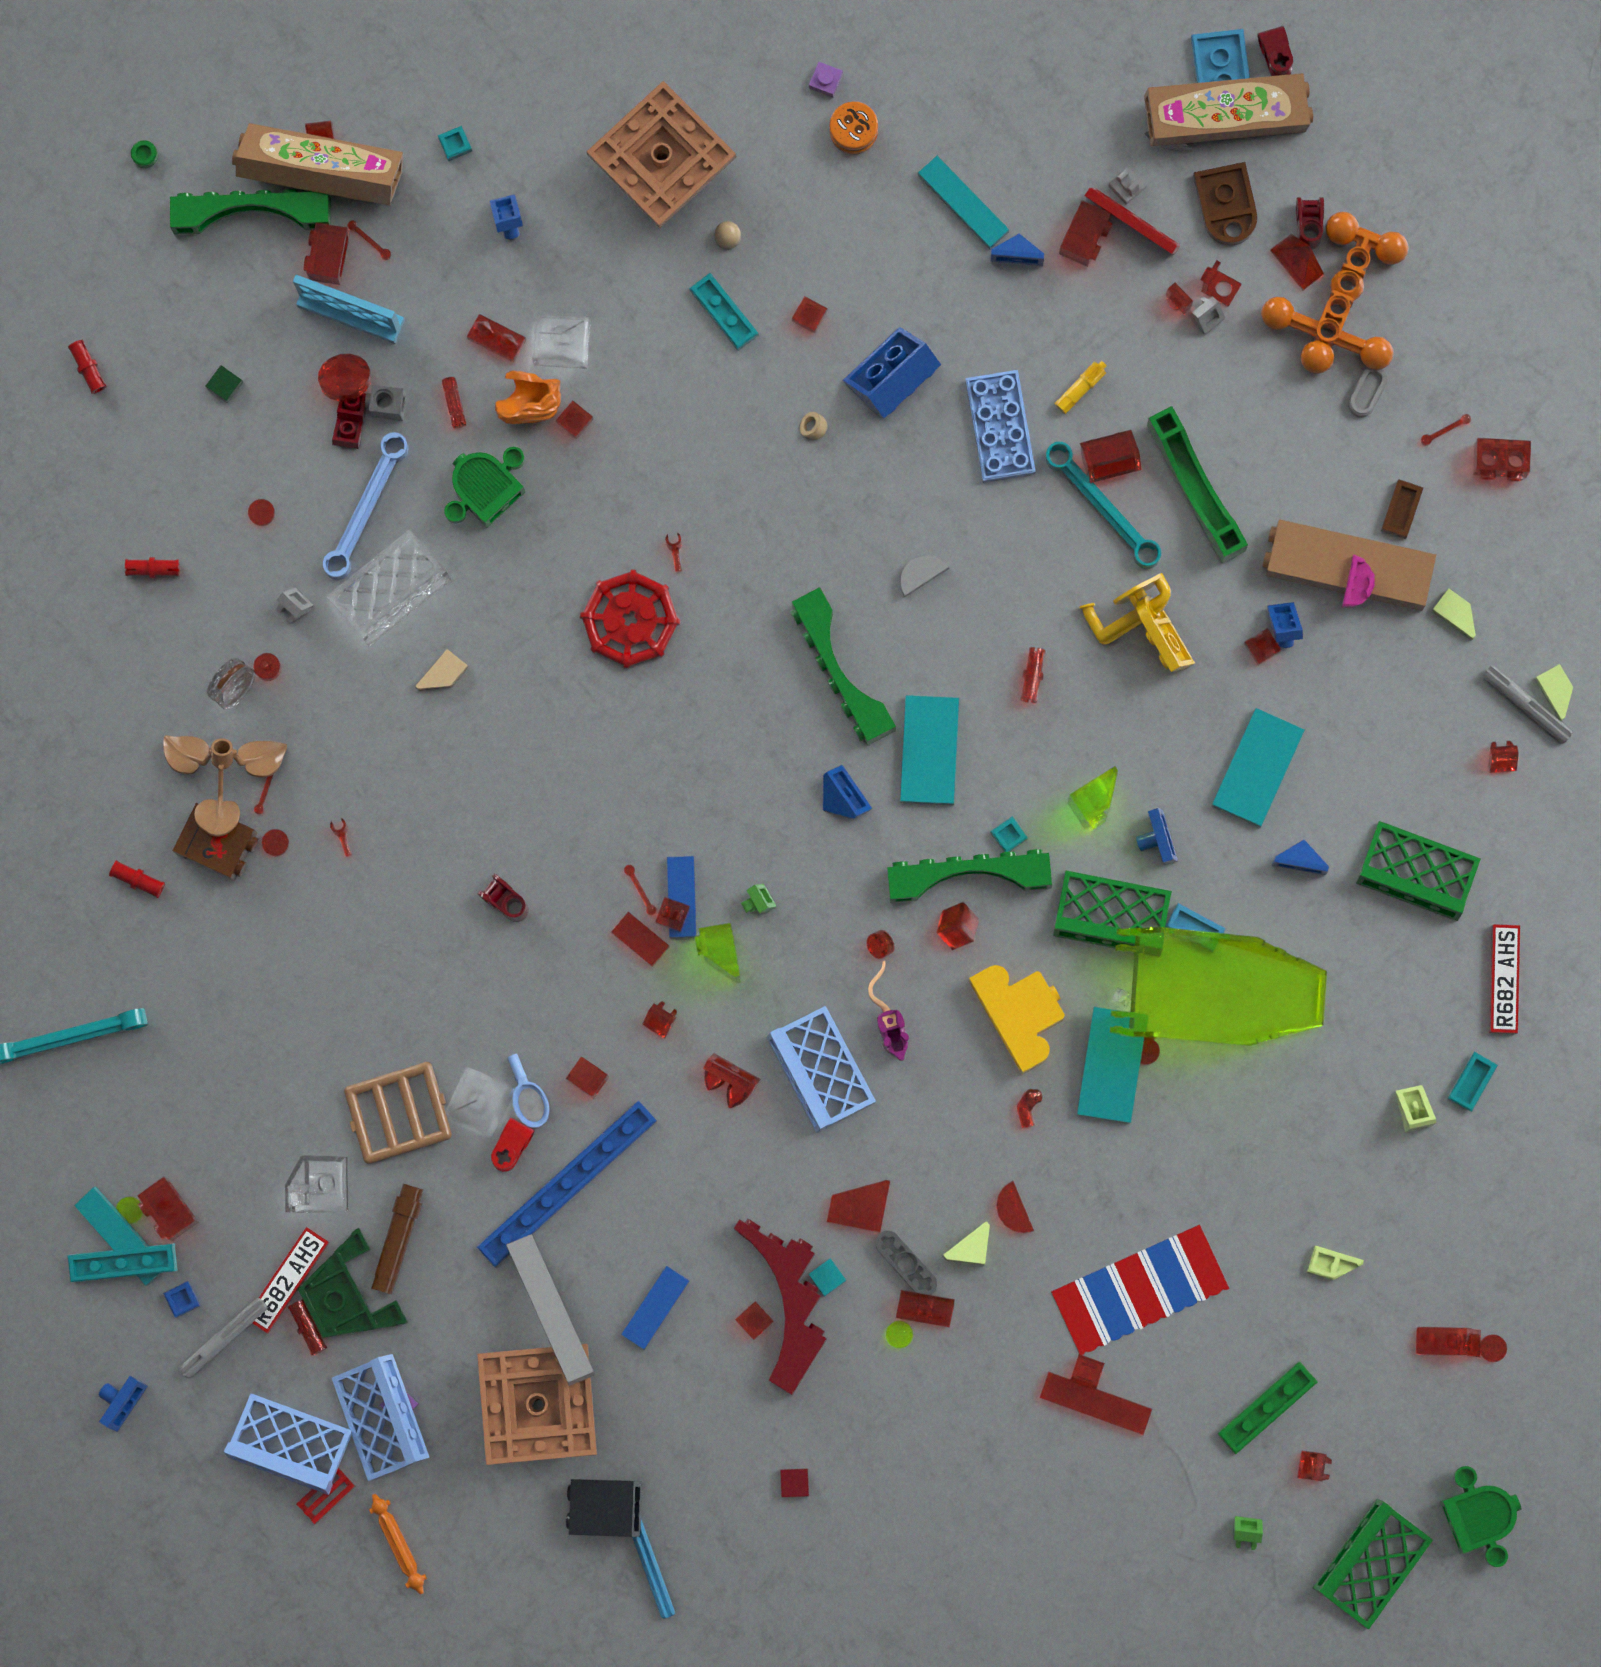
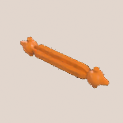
M373 1494L372 1508L369 1509L370 1514L375 1513L379 1515L378 1523L402 1573L409 1577L408 1582L405 1583L406 1588L414 1589L421 1595L424 1593L423 1585L427 1577L425 1574L417 1573L415 1559L394 1516L387 1511L388 1506L391 1505L389 1499L385 1501L380 1499L377 1494Z

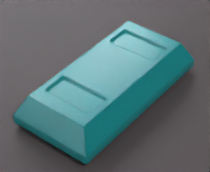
M1474 1051L1448 1099L1472 1112L1498 1065Z

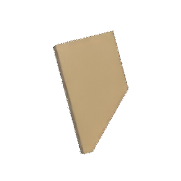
M447 649L415 687L418 690L451 688L466 671L468 665Z

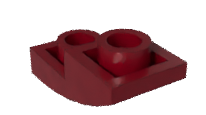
M341 391L332 445L359 449L366 414L365 400L367 393Z

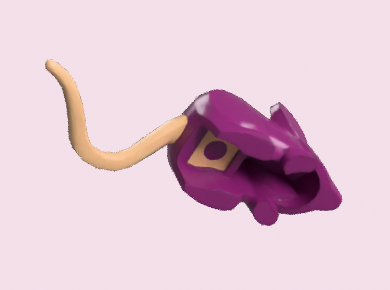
M883 961L881 970L869 983L868 994L870 999L883 1012L877 1017L878 1028L884 1040L883 1047L899 1061H903L909 1036L905 1031L903 1016L899 1010H891L873 994V986L885 970V961Z

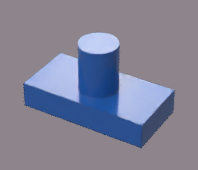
M515 194L491 200L490 205L497 232H503L505 239L517 238L520 235L518 227H522L523 223Z
M1294 602L1267 606L1268 617L1275 640L1280 647L1290 648L1294 645V640L1303 639V629Z
M1160 808L1148 811L1154 831L1136 836L1140 851L1158 846L1163 863L1171 864L1178 862L1164 811Z
M132 1376L128 1377L120 1391L106 1383L100 1389L99 1397L109 1403L110 1406L99 1422L107 1428L118 1432L148 1385Z

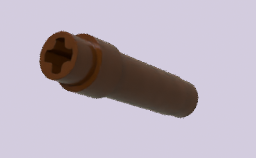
M403 1184L400 1195L396 1196L392 1209L393 1216L371 1289L392 1295L415 1220L418 1219L422 1207L420 1201L423 1189Z

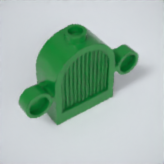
M518 447L507 448L503 453V463H500L494 456L483 452L468 455L462 453L452 463L455 466L452 482L460 501H451L445 506L444 513L447 520L453 524L461 523L466 518L467 511L470 510L486 528L495 522L526 493L524 486L510 473L511 470H516L523 466L525 462L523 451Z
M1469 1466L1459 1467L1454 1473V1481L1457 1486L1463 1488L1464 1492L1440 1501L1459 1552L1464 1554L1486 1546V1562L1492 1567H1501L1508 1560V1552L1503 1546L1497 1545L1496 1541L1503 1539L1513 1530L1517 1520V1511L1522 1510L1516 1494L1510 1496L1506 1491L1496 1486H1479L1475 1488L1474 1485L1477 1481L1476 1471Z

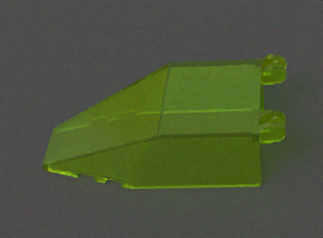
M1166 927L1117 929V935L1124 937L1135 936V946L1127 944L1116 945L1115 951L1134 952L1130 1012L1111 1011V1016L1115 1018H1130L1129 1028H1123L1122 1026L1110 1027V1033L1191 1043L1252 1046L1263 1041L1277 1039L1284 1035L1324 1025L1327 971L1300 957H1295L1279 947L1268 944L1259 937Z

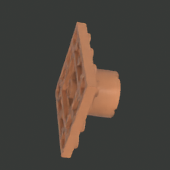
M664 81L586 151L587 155L659 228L737 157L736 153Z
M581 1344L589 1360L588 1344ZM552 1347L477 1354L486 1465L597 1455L591 1377L569 1386ZM537 1400L543 1401L544 1406L541 1410H536L534 1407Z

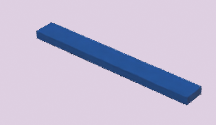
M640 1101L636 1102L478 1245L477 1248L496 1268L510 1255L507 1244L535 1233L652 1127L657 1120Z

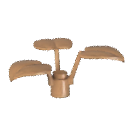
M165 735L163 750L168 765L174 771L181 774L195 773L199 765L206 766L210 759L212 764L218 768V801L213 799L204 800L197 805L194 813L197 825L210 836L217 837L231 832L237 826L240 819V809L237 803L234 801H223L224 769H227L233 763L234 758L239 766L245 765L246 772L251 776H271L280 768L287 750V744L274 741H253L242 745L238 749L237 755V750L233 749L232 743L227 739H217L209 748L204 740L197 737Z

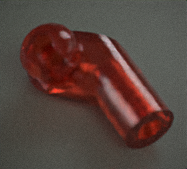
M1038 1089L1026 1090L1017 1103V1111L1022 1129L1035 1126L1031 1111L1043 1099L1042 1092Z

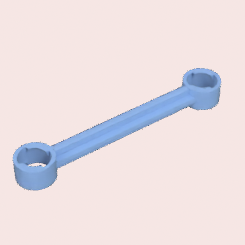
M392 432L383 437L381 441L383 454L336 550L329 552L323 559V568L326 574L334 580H341L349 575L351 571L349 560L351 553L395 463L403 460L408 454L409 447L407 441L399 433ZM399 439L403 442L404 449H400L397 453H386L385 448L388 441ZM334 557H342L347 563L346 568L343 567L340 571H332L330 573L328 570L329 561Z

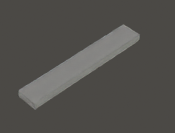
M532 1234L507 1244L509 1254L568 1385L571 1386L594 1376L591 1364Z

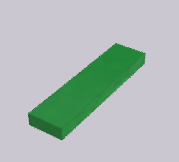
M1299 1361L1217 1433L1218 1436L1236 1455L1317 1384L1318 1381Z

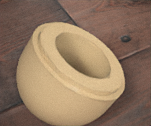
M725 221L720 223L715 229V241L721 248L732 249L739 244L741 232L735 223Z
M810 412L803 417L800 423V432L803 436L811 440H817L825 435L827 422L823 416L816 412ZM812 420H816L814 428L808 431L807 424Z

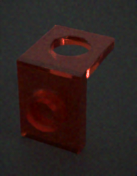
M1216 260L1212 268L1209 266L1206 268L1200 279L1203 281L1201 292L1210 297L1213 296L1217 301L1229 307L1242 284L1220 272L1221 262ZM1220 282H1227L1230 284L1232 291L1227 296H1221L1217 293L1216 286Z

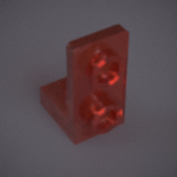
M1454 1327L1417 1328L1416 1353L1419 1355L1480 1357L1481 1330Z

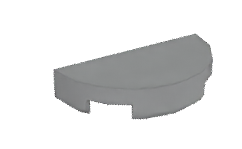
M922 555L912 559L904 567L901 574V590L904 597L948 570L949 566L942 559L932 555Z

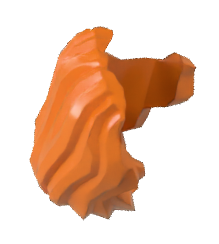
M512 370L506 373L505 378L513 379L516 387L510 397L495 402V411L499 419L507 424L542 422L555 416L561 402L560 380L541 379L536 374Z

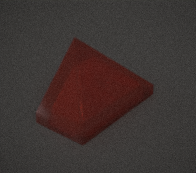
M1293 234L1288 235L1270 249L1272 254L1303 291L1324 275L1311 247Z

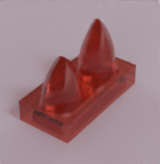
M481 314L478 315L467 335L468 340L512 362H515L526 342V337Z
M715 1053L708 1058L703 1067L707 1090L717 1089L725 1082L729 1083L726 1094L729 1108L736 1107L744 1102L756 1089L761 1080Z

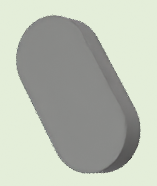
M1366 368L1363 371L1348 401L1349 410L1353 415L1366 417L1373 412L1388 380L1387 374L1383 369Z

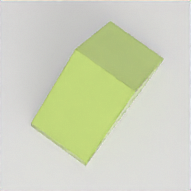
M1423 1085L1396 1091L1405 1132L1432 1127L1436 1124V1118Z
M988 1222L983 1223L943 1255L946 1261L985 1266L990 1228Z

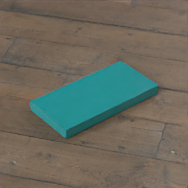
M906 695L900 802L954 805L959 698Z
M1255 708L1212 806L1261 828L1305 729Z
M1093 1007L1077 1110L1078 1115L1131 1123L1148 1015Z

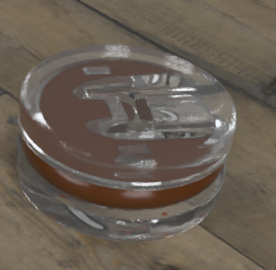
M230 659L218 669L210 680L206 691L207 696L222 709H230L238 704L249 692L255 681L256 673L241 659Z

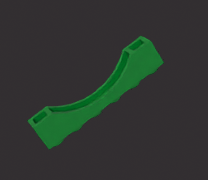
M285 189L282 193L258 190L256 194L232 191L229 195L205 192L201 196H193L191 193H178L177 196L170 197V228L174 235L201 234L210 225L223 218L246 212H265L282 216L296 223L304 230L331 229V198L329 194L309 190L308 192H298L294 189Z
M1173 406L1149 417L1147 427L1221 563L1223 564L1246 552L1248 543L1236 521L1229 514L1208 480Z
M818 587L792 601L793 610L790 611V614L796 625L802 624L806 632L802 636L809 649L815 648L818 654L815 660L822 672L827 670L831 678L827 682L834 695L840 694L843 700L840 706L847 718L852 716L856 724L853 730L859 741L865 740L868 746L895 732L896 725L884 703L870 698L858 690L840 669L833 654L830 640L833 610L821 588Z
M1043 849L1028 850L1027 855L1017 856L1016 852L1000 853V857L989 858V854H978L973 856V860H962L961 856L948 857L946 862L936 863L935 859L919 860L917 865H909L908 861H899L892 863L893 867H887L890 903L917 901L925 892L937 884L953 877L968 874L998 877L1015 884L1024 891L1052 888L1049 853H1043Z

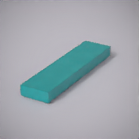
M938 155L918 172V176L989 249L1009 233L1007 226Z
M93 1187L74 1205L113 1250L149 1246L97 1187ZM161 1273L136 1276L147 1286Z
M175 1243L68 1255L70 1282L178 1271Z

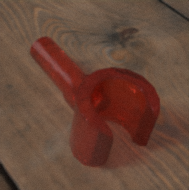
M677 533L678 542L673 544L669 542L667 534L665 538L666 545L672 552L675 572L682 571L679 549L682 547L681 536Z
M341 818L343 827L340 830H336L331 821L330 828L334 835L339 837L345 856H351L352 852L346 836L348 826L345 820Z

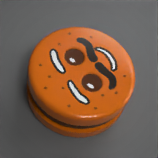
M854 101L844 103L833 112L830 118V137L839 150L848 154H860L870 149L875 143L878 136V120L874 111L866 104Z

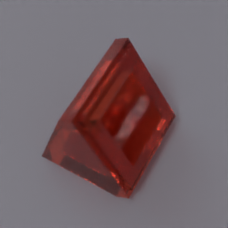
M332 121L305 123L306 134L335 139Z

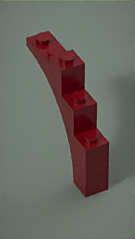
M748 1218L745 1222L739 1219L734 1230L752 1243L765 1258L776 1277L782 1294L785 1314L784 1340L778 1362L769 1381L790 1395H793L827 1340L823 1336L825 1331L813 1323L809 1327L804 1325L821 1298L817 1294L819 1288L806 1280L803 1284L799 1283V1280L815 1256V1253L811 1251L813 1246L799 1238L797 1242L791 1239L785 1248L782 1246L784 1241L776 1235L770 1233L767 1237L759 1232L761 1226Z

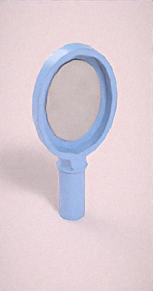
M518 1054L511 1055L507 1058L515 1076V1081L518 1084L512 1097L515 1113L526 1126L532 1128L541 1127L547 1122L550 1113L547 1096L537 1084L528 1082Z

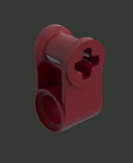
M1284 26L1257 33L1259 46L1270 75H1291L1293 56Z
M1319 197L1318 200L1296 198L1298 244L1306 250L1315 249L1321 242L1323 235L1324 197ZM1308 230L1313 231L1317 237L1308 238L1304 235V232Z
M494 873L492 881L483 891H479L477 895L513 922L523 921L529 911L527 903L508 883ZM514 902L522 904V909L517 914H511L508 911L509 906Z

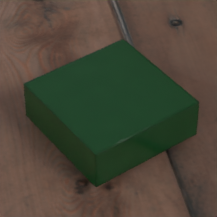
M220 365L205 387L228 403L243 381Z

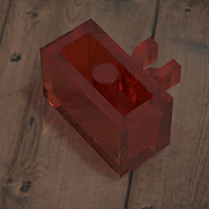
M162 1177L137 1195L141 1201L138 1204L139 1208L146 1217L151 1215L157 1224L153 1227L162 1239L167 1237L168 1240L174 1241L199 1223L170 1180L166 1177Z

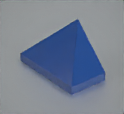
M1019 233L991 249L990 262L1043 266L1044 253Z
M843 765L823 775V811L854 819L872 809Z
M1305 839L1277 855L1272 866L1320 875H1326L1329 866Z

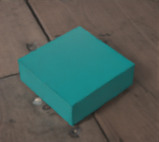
M462 125L438 135L448 161L472 152Z
M1013 816L990 831L1004 852L1012 851L1028 839Z
M831 1258L808 1274L824 1297L847 1281Z

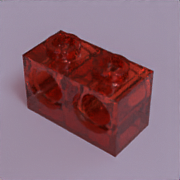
M1477 438L1474 443L1473 475H1478L1483 480L1507 477L1508 481H1522L1530 473L1531 441ZM1491 455L1495 460V464H1485L1482 456ZM1516 456L1520 458L1522 465L1519 467L1511 465L1509 457Z

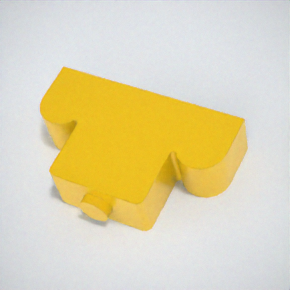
M999 965L990 966L970 977L969 983L1021 1074L1023 1075L1043 1064L1049 1056L1050 1047L1044 1038L1037 1035L1062 1022L1065 1016L1057 1002L1061 998L1053 985L1049 987L1039 971L1009 986L1008 972Z

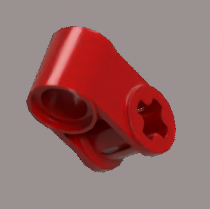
M510 1118L491 1154L494 1167L501 1172L512 1170L530 1143L535 1130ZM507 1152L510 1162L504 1161L501 1165L497 1156L499 1154L504 1155Z

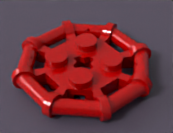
M635 569L604 581L598 580L584 611L580 613V619L583 620L591 644L590 650L594 654L598 653L623 665L624 668H629L632 665L658 656L660 658L663 657L676 627L680 625V619L677 617L669 594L670 588L667 584L662 585L637 573ZM629 584V591L620 592L618 595L613 596L610 591L611 589ZM636 584L654 593L650 598H647L636 592ZM604 595L609 602L603 614L595 613ZM661 600L666 617H657L653 604ZM634 613V617L637 619L636 624L625 625L624 615ZM603 621L607 635L600 639L595 622ZM658 625L665 626L656 643L651 638ZM614 641L624 646V654L607 646L608 643ZM640 643H647L650 647L634 654L631 653V648Z

